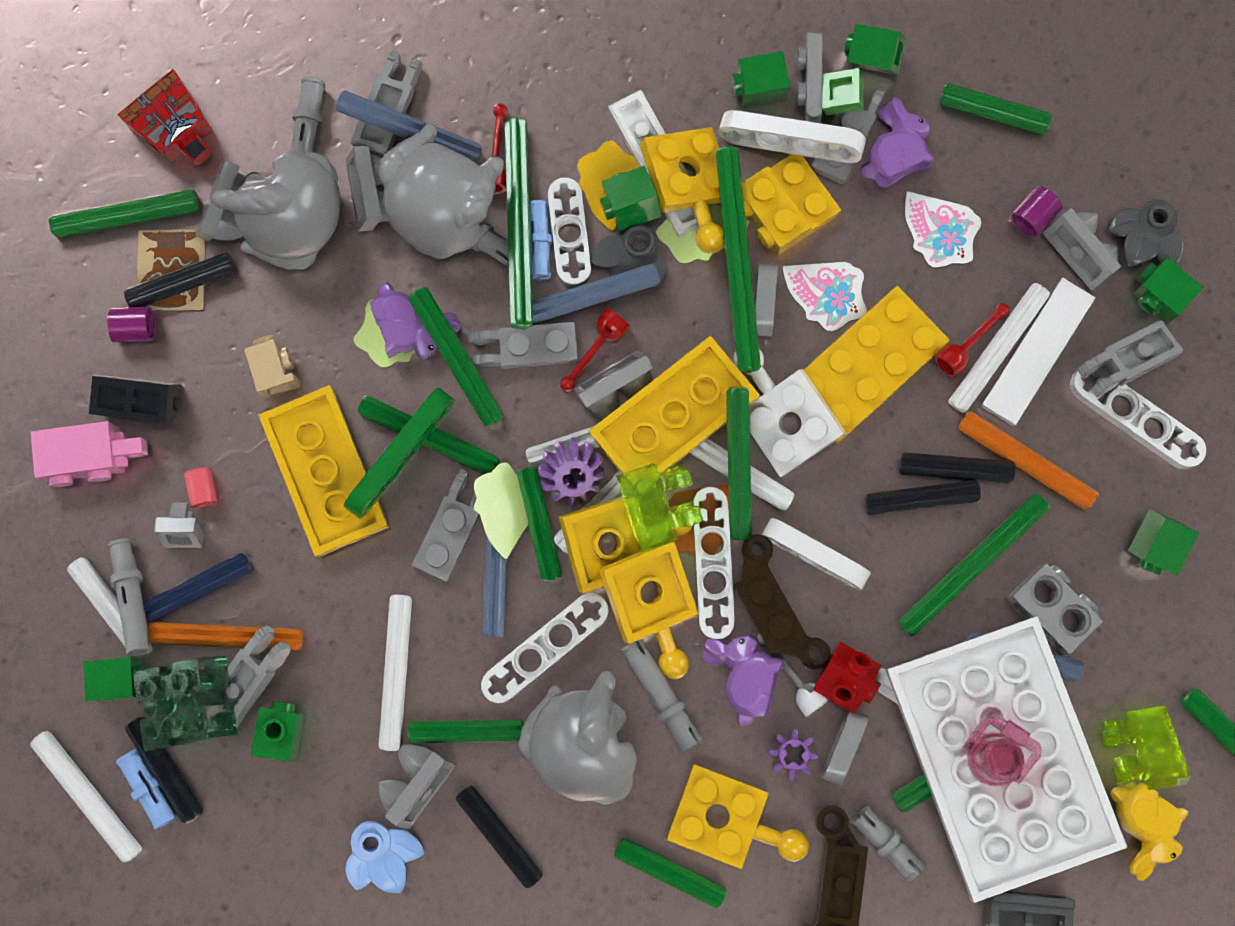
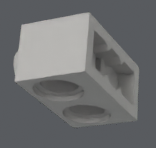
M1046 563L1038 566L1005 599L1025 620L1038 616L1048 643L1059 655H1068L1103 620L1096 614L1099 611L1096 604L1084 594L1078 596L1068 585L1071 582L1069 577L1057 566L1053 565L1050 567ZM1038 582L1046 584L1050 589L1051 595L1047 603L1038 601L1034 595V587ZM1066 611L1073 612L1078 618V627L1074 632L1068 631L1063 625L1062 618Z

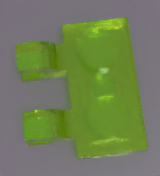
M651 463L616 476L636 543L641 552L678 540L676 531L678 527L692 526L704 521L700 507L698 505L695 506L693 501L673 509L669 508L665 491L678 490L693 484L689 469H684L683 465L675 466L659 473L657 465Z
M1166 706L1128 711L1124 718L1125 722L1119 719L1103 722L1105 731L1101 732L1100 735L1105 748L1109 749L1133 744L1136 756L1123 755L1115 758L1117 767H1113L1112 772L1116 784H1126L1145 779L1148 790L1189 783L1191 775Z

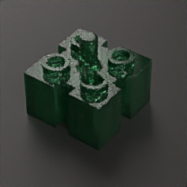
M226 656L194 658L171 663V666H158L133 672L137 704L144 703L143 709L147 714V718L139 720L144 752L238 735L234 704H225L223 689L231 687Z

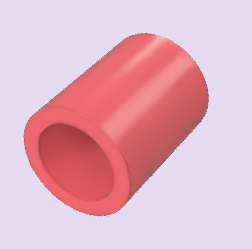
M210 467L192 469L184 473L191 508L206 507L218 502Z

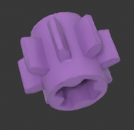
M796 729L792 730L791 739L785 740L783 736L775 735L780 745L777 750L770 749L767 752L770 755L777 756L779 761L774 765L773 770L776 772L783 767L788 768L787 775L790 780L794 779L795 770L801 769L805 774L809 775L811 772L806 764L809 759L815 760L819 757L814 753H809L808 746L813 742V738H806L803 742L798 740V731ZM788 744L791 747H801L802 751L798 754L801 761L798 764L792 761L785 763L784 758L787 752L784 748Z

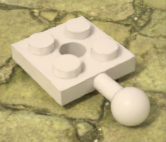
M759 349L760 370L752 373H742L751 375V378L763 394V396L749 406L750 433L778 475L783 477L845 435L846 431L803 369H799L776 386L762 367L764 355ZM735 351L734 356H733V363H734V364L736 365V367L738 368V366H737L736 351ZM788 412L796 413L801 419V428L796 434H789L783 429L782 419Z

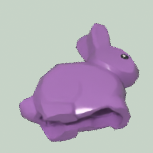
M892 97L887 104L881 105L878 108V117L887 126L892 128V132L880 135L868 153L867 163L863 164L860 168V173L863 177L874 179L881 188H885L917 170L922 172L928 169L934 163V158L928 151L926 142L923 140L930 134L928 123L918 115L908 114L898 97Z
M388 282L381 284L377 291L378 297L371 301L370 304L376 324L379 326L385 340V351L388 358L399 353H409L415 350L420 359H429L436 353L438 348L409 302V296L405 293L394 291L393 286ZM452 312L444 313L454 332L460 331L461 325L456 321L457 316Z
M754 635L736 637L728 644L717 639H707L704 643L703 659L709 664H726L731 669L725 688L730 704L737 711L736 720L738 725L748 726L757 716H768L774 700L773 692L778 674L784 668V659L771 657L766 652L757 651L759 641Z

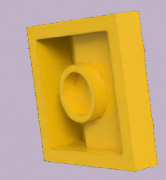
M791 154L773 167L769 168L767 166L742 182L745 218L751 217L758 227L756 234L766 249L772 247L777 255H780L839 216L842 211L802 155Z

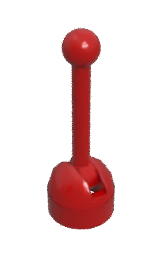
M501 103L493 108L496 121L491 157L499 156L503 118L508 114L507 107ZM504 168L496 179L494 194L504 193L507 190L506 171Z
M1005 303L998 304L995 308V313L962 345L948 344L941 348L933 357L940 370L949 377L956 378L965 369L968 362L966 351L1000 318L1008 317L1010 307Z
M606 307L597 320L596 328L599 337L570 375L561 379L560 387L562 390H573L576 378L605 340H618L630 328V325L623 318Z

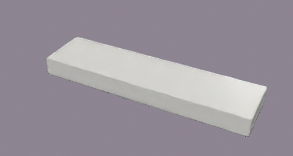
M639 90L609 105L607 111L638 167L645 166L648 172L639 144L644 137L666 133L643 92ZM679 163L680 170L688 175L683 164ZM693 208L665 212L678 238L699 228Z
M1062 277L980 407L1014 427L1096 297Z

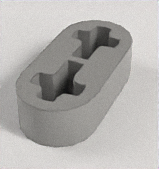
M758 264L754 300L758 336L772 337L778 265Z
M849 710L847 711L827 758L821 779L838 786L842 785L868 722L867 715L858 711L855 714Z

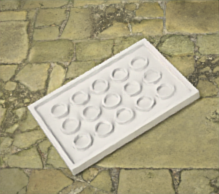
M1038 616L885 670L972 902L976 903L1127 848Z

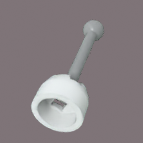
M758 634L759 645L766 647L760 634ZM779 651L772 654L775 658L784 659L783 670L798 687L796 703L806 718L830 700L813 690L814 683L804 684Z

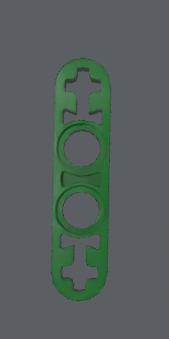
M439 387L426 398L350 493L344 503V507L361 519L371 510L453 406L455 399Z

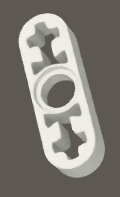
M559 178L548 189L556 268L560 282L568 288H575L587 284L591 277L582 191L575 180ZM562 189H568L570 195H576L570 198L571 214L564 215L561 199H555V197L561 195ZM566 224L576 225L581 231L580 237L571 243L564 242L559 237L561 227ZM583 248L584 252H579L577 250ZM576 251L577 265L581 268L585 267V270L579 271L578 278H571L570 273L563 272V270L570 267L568 252Z
M775 518L769 520L762 533V536L768 538L774 545L861 591L871 574L869 570Z

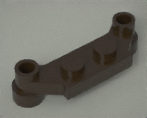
M760 534L751 535L748 540L744 541L741 547V555L744 559L740 581L733 584V587L770 654L779 651L799 659L804 667L811 670L824 667L831 656L828 644L820 638H811L806 635L768 566V562L773 554L771 541ZM754 543L762 544L765 548V553L763 555H755L751 550V545ZM812 646H817L822 651V657L818 661L813 660L809 655V650Z
M826 805L820 808L815 816L816 828L825 836L827 842L817 920L812 926H859L868 847L859 845L848 827L849 819L846 812L836 805ZM833 813L836 816V823L833 827L827 828L824 825V818L827 814Z

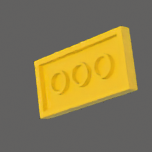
M898 285L804 369L846 431L845 435L834 441L836 445L931 360L941 348L950 342L948 337Z
M709 336L590 429L589 435L638 494L727 424V389L735 386L747 387L749 390V406L759 398L760 394L716 341Z
M330 385L258 415L315 557L319 558L390 528L379 500L361 519L344 507L346 499L367 471L335 392Z

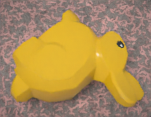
M1130 782L1126 787H1114L1110 795L1112 800L1116 802V816L1122 829L1142 842L1141 851L1131 861L1129 869L1131 874L1136 876L1137 880L1144 881L1152 874L1156 864L1171 862L1181 854L1182 845L1174 837L1180 831L1181 824L1189 812L1184 808H1176L1146 784L1140 783L1137 785L1134 782Z

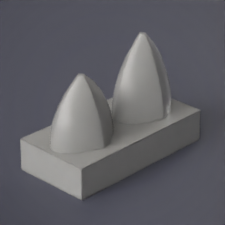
M354 146L345 160L358 232L373 231L379 222L389 221L384 207V191L376 189L377 185L382 184L379 176V163L382 157L371 155L369 146Z
M226 160L220 166L194 236L208 242L212 238L234 240L243 236L237 227L234 213L218 208L211 203V196L215 191H236L241 187L245 175L238 172L240 166Z
M1070 208L1042 234L1087 287L1093 291L1122 267L1118 263V246L1101 243L1094 235L1098 225V214L1092 212L1075 213Z
M636 350L577 385L573 390L579 401L597 417L604 419L619 407L617 389L620 388L628 398L633 397L653 381L650 372L653 367L647 356L641 351Z
M402 744L399 750H397L402 768L411 781L409 784L399 780L382 781L379 783V796L384 809L387 811L384 817L395 826L409 830L457 765L446 756L431 751L426 747L415 744Z

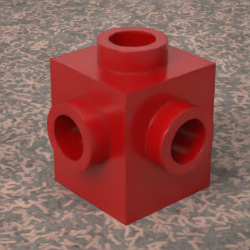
M840 641L831 654L828 663L823 667L813 690L830 699L834 704L855 714L863 701L870 704L881 685L875 679L882 665L872 660L867 654L858 652Z

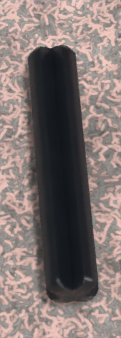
M222 253L127 288L124 291V297L129 307H145L234 274L236 271L235 264L228 253Z
M904 452L899 458V473L904 475L1010 483L1015 477V463L1005 460Z
M972 480L869 493L865 496V508L868 515L972 503L981 499V490L978 481Z
M138 717L125 726L126 733L154 778L157 779L160 788L181 822L186 824L198 818L203 813L201 806L147 719Z
M468 786L456 796L458 804L522 885L527 889L534 886L543 876L540 869L475 787Z

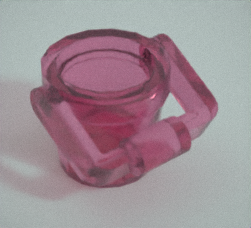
M988 713L984 716L963 746L968 750V766L972 775L979 782L988 786H1003L1012 781L1020 784L1040 759L1042 752L1041 744L1030 737L1028 731L1010 719L1006 721L995 713ZM989 724L1000 730V733L982 735ZM1019 746H1024L1033 752L1025 763L1024 754Z

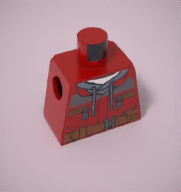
M171 69L117 114L132 132L171 163L176 162L185 154L193 165L196 166L205 162L211 155L210 148L202 139L211 132L212 128L174 69Z

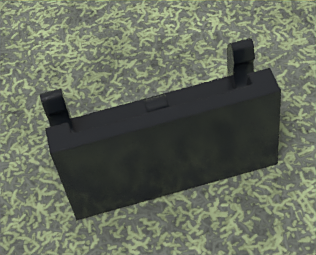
M93 375L89 414L167 424L169 419H174L177 415V410L173 409L174 397L180 395L181 384L113 375Z

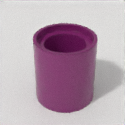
M1037 186L1011 214V219L1022 232L1036 238L1063 209V205L1050 190Z
M150 306L109 309L107 326L109 337L113 343L152 341L154 339L155 318Z

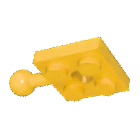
M707 127L644 137L639 145L652 184L658 195L662 213L693 208L699 226L695 236L698 248L708 254L720 251L725 245L724 230L718 224L713 223L708 205L721 203L716 151L720 148L713 128ZM679 163L690 164L694 168L696 176H688L683 173L679 168Z
M628 494L558 516L578 591L581 593L604 587L599 568L648 549L647 538L666 532L675 536H681L688 533L694 523L692 512L683 505L671 506L666 510L663 518L643 523L637 498L634 494ZM611 532L616 539L615 548L610 553L603 554L598 547L599 539L603 534Z
M667 540L599 568V572L623 641L630 644L655 633L662 652L658 659L659 669L664 677L679 679L687 673L689 659L682 650L676 648L669 627L699 613L675 542ZM654 581L657 586L656 597L650 602H644L640 595L641 588L646 582Z
M694 764L666 840L739 869L743 867L752 839L777 847L779 854L785 860L791 862L803 859L809 850L808 838L800 830L789 829L781 833L758 823L769 792ZM720 804L727 808L730 819L726 826L715 828L708 823L706 813L712 805Z

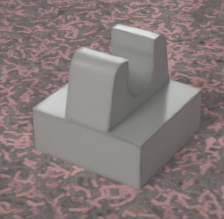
M172 503L169 517L156 518L154 532L163 547L203 548L204 532L197 519L194 518L193 511H188V503Z

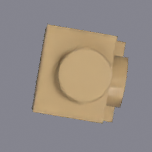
M275 335L260 337L253 341V346L244 348L256 390L262 397L267 399L302 387L300 380L293 373H289L290 370L294 369L287 347L281 348L277 343Z

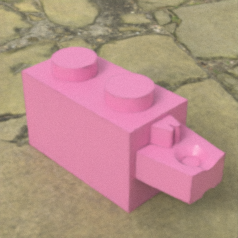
M109 421L31 431L34 477L49 483V487L73 485V479L87 477L89 482L107 481L112 479L111 474L124 472L123 468L128 467L127 459L149 456L147 440H144L142 437L125 439V433L120 432L119 427Z

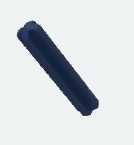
M239 553L143 602L147 620L155 622L251 573L252 566L248 557L243 553Z

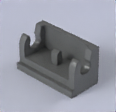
M1006 891L985 899L983 926H1073L1075 900L1066 896Z

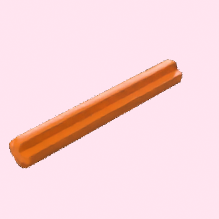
M969 411L959 423L958 428L961 432L1005 460L1014 462L1016 467L1083 510L1091 508L1098 497L1096 490L974 412Z
M151 622L148 625L150 643L244 648L256 631L262 627ZM272 628L275 631V636L270 641L267 649H272L276 644L283 641L291 647V650H301L303 645L302 630Z

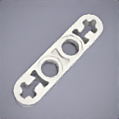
M736 110L724 113L718 130L719 136L731 144L845 163H855L861 160L866 144L865 136L855 129Z
M1103 368L1091 374L1096 378L1094 385L1101 379L1111 376ZM1078 371L1072 375L1070 389L1079 401L1178 469H1189L1204 460L1206 445L1199 435L1126 384L1121 387L1117 385L1113 388V391L1104 397L1101 403L1098 401V398L1102 395L1096 397L1092 390L1087 392L1083 389L1085 382L1081 379L1082 376ZM1115 396H1124L1130 401L1131 411L1129 415L1120 416L1113 411L1111 403ZM1148 418H1155L1162 423L1163 434L1160 438L1153 439L1145 433L1144 423ZM1174 431L1177 433V436L1172 440L1181 446L1190 443L1192 445L1190 452L1194 457L1190 456L1182 459L1180 457L1182 453L1180 447L1171 443L1165 448L1162 444L1171 438Z
M706 487L697 492L692 506L698 621L700 630L706 637L719 640L731 633L735 623L729 510L727 497L723 491L715 487ZM706 495H713L714 501L721 502V508L715 509L714 522L722 520L723 528L718 526L699 528V521L704 523L708 521L706 509H700L699 503L705 502ZM708 533H716L723 539V549L716 555L705 553L701 547V540ZM709 572H719L725 578L726 585L721 593L711 594L704 588L703 579ZM727 598L728 606L719 605L720 617L727 618L728 624L721 627V633H714L713 627L706 626L705 620L713 615L712 605L704 607L703 599L716 601Z
M587 593L580 596L487 671L481 682L484 696L489 701L495 703H505L514 698L607 621L609 608L605 599L598 594ZM586 601L592 605L597 602L600 603L602 607L598 610L599 620L594 621L592 618H587L580 624L587 630L579 635L576 626L566 616L573 612L574 617L577 619L584 613L585 610L582 605ZM557 625H566L572 632L571 642L565 647L554 646L550 641V632ZM527 649L536 650L541 656V665L534 672L524 671L519 664L520 655ZM511 661L515 671L524 677L525 680L518 685L517 679L513 678L506 685L509 691L506 695L503 696L499 692L492 694L489 689L492 688L493 682L490 679L495 675L500 679L507 676L511 671L506 669L505 665Z

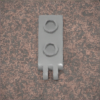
M807 33L805 47H798V70H805L804 83H798L797 106H804V121L821 123L823 33Z

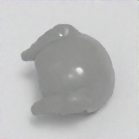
M427 124L419 133L400 142L381 158L379 176L384 186V207L390 225L404 241L413 245L417 251L428 254L436 259H445L455 253L466 251L479 241L483 231L482 226L479 224L486 217L496 189V179L503 171L504 161L499 156H495L479 166L469 158L441 144L434 143L437 136L436 127L433 124Z
M315 152L304 154L285 153L273 161L274 173L269 177H263L258 172L253 171L245 176L238 190H217L212 194L211 203L214 206L234 213L237 227L245 238V241L241 244V251L245 254L255 255L257 258L273 266L288 270L306 269L315 262L318 251L326 245L333 235L340 216L341 196L337 184V171L328 158Z
M610 671L602 672L590 690H574L563 693L561 688L556 685L549 688L546 697L529 714L526 723L522 727L518 742L522 757L532 763L537 775L550 789L579 802L612 804L624 799L633 786V772L637 758L633 744L629 742L619 743L616 735L621 727L628 722L629 718L625 709L611 699L616 678Z

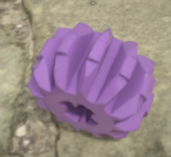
M571 437L568 446L563 447L562 443L556 440L554 443L556 452L544 451L542 456L546 463L538 466L539 475L543 477L540 481L543 490L551 491V497L555 502L565 496L566 503L572 506L575 497L580 496L581 500L587 503L589 499L587 491L599 492L600 485L597 480L605 478L604 468L600 466L603 462L600 453H592V445L587 441L578 447L577 440ZM571 468H575L572 471V475H568L571 472Z

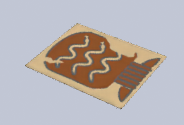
M138 230L137 285L205 260L206 240L194 236L196 230ZM204 285L147 306H150L153 311L204 310Z

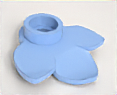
M376 821L363 822L354 829L351 835L350 844L353 852L346 862V876L355 890L362 889L372 881L384 892L401 893L406 882V867L404 863L424 855L423 847L419 840L406 829L396 828L388 830L383 824ZM367 837H375L378 840V844L373 848H367L364 846L363 841Z

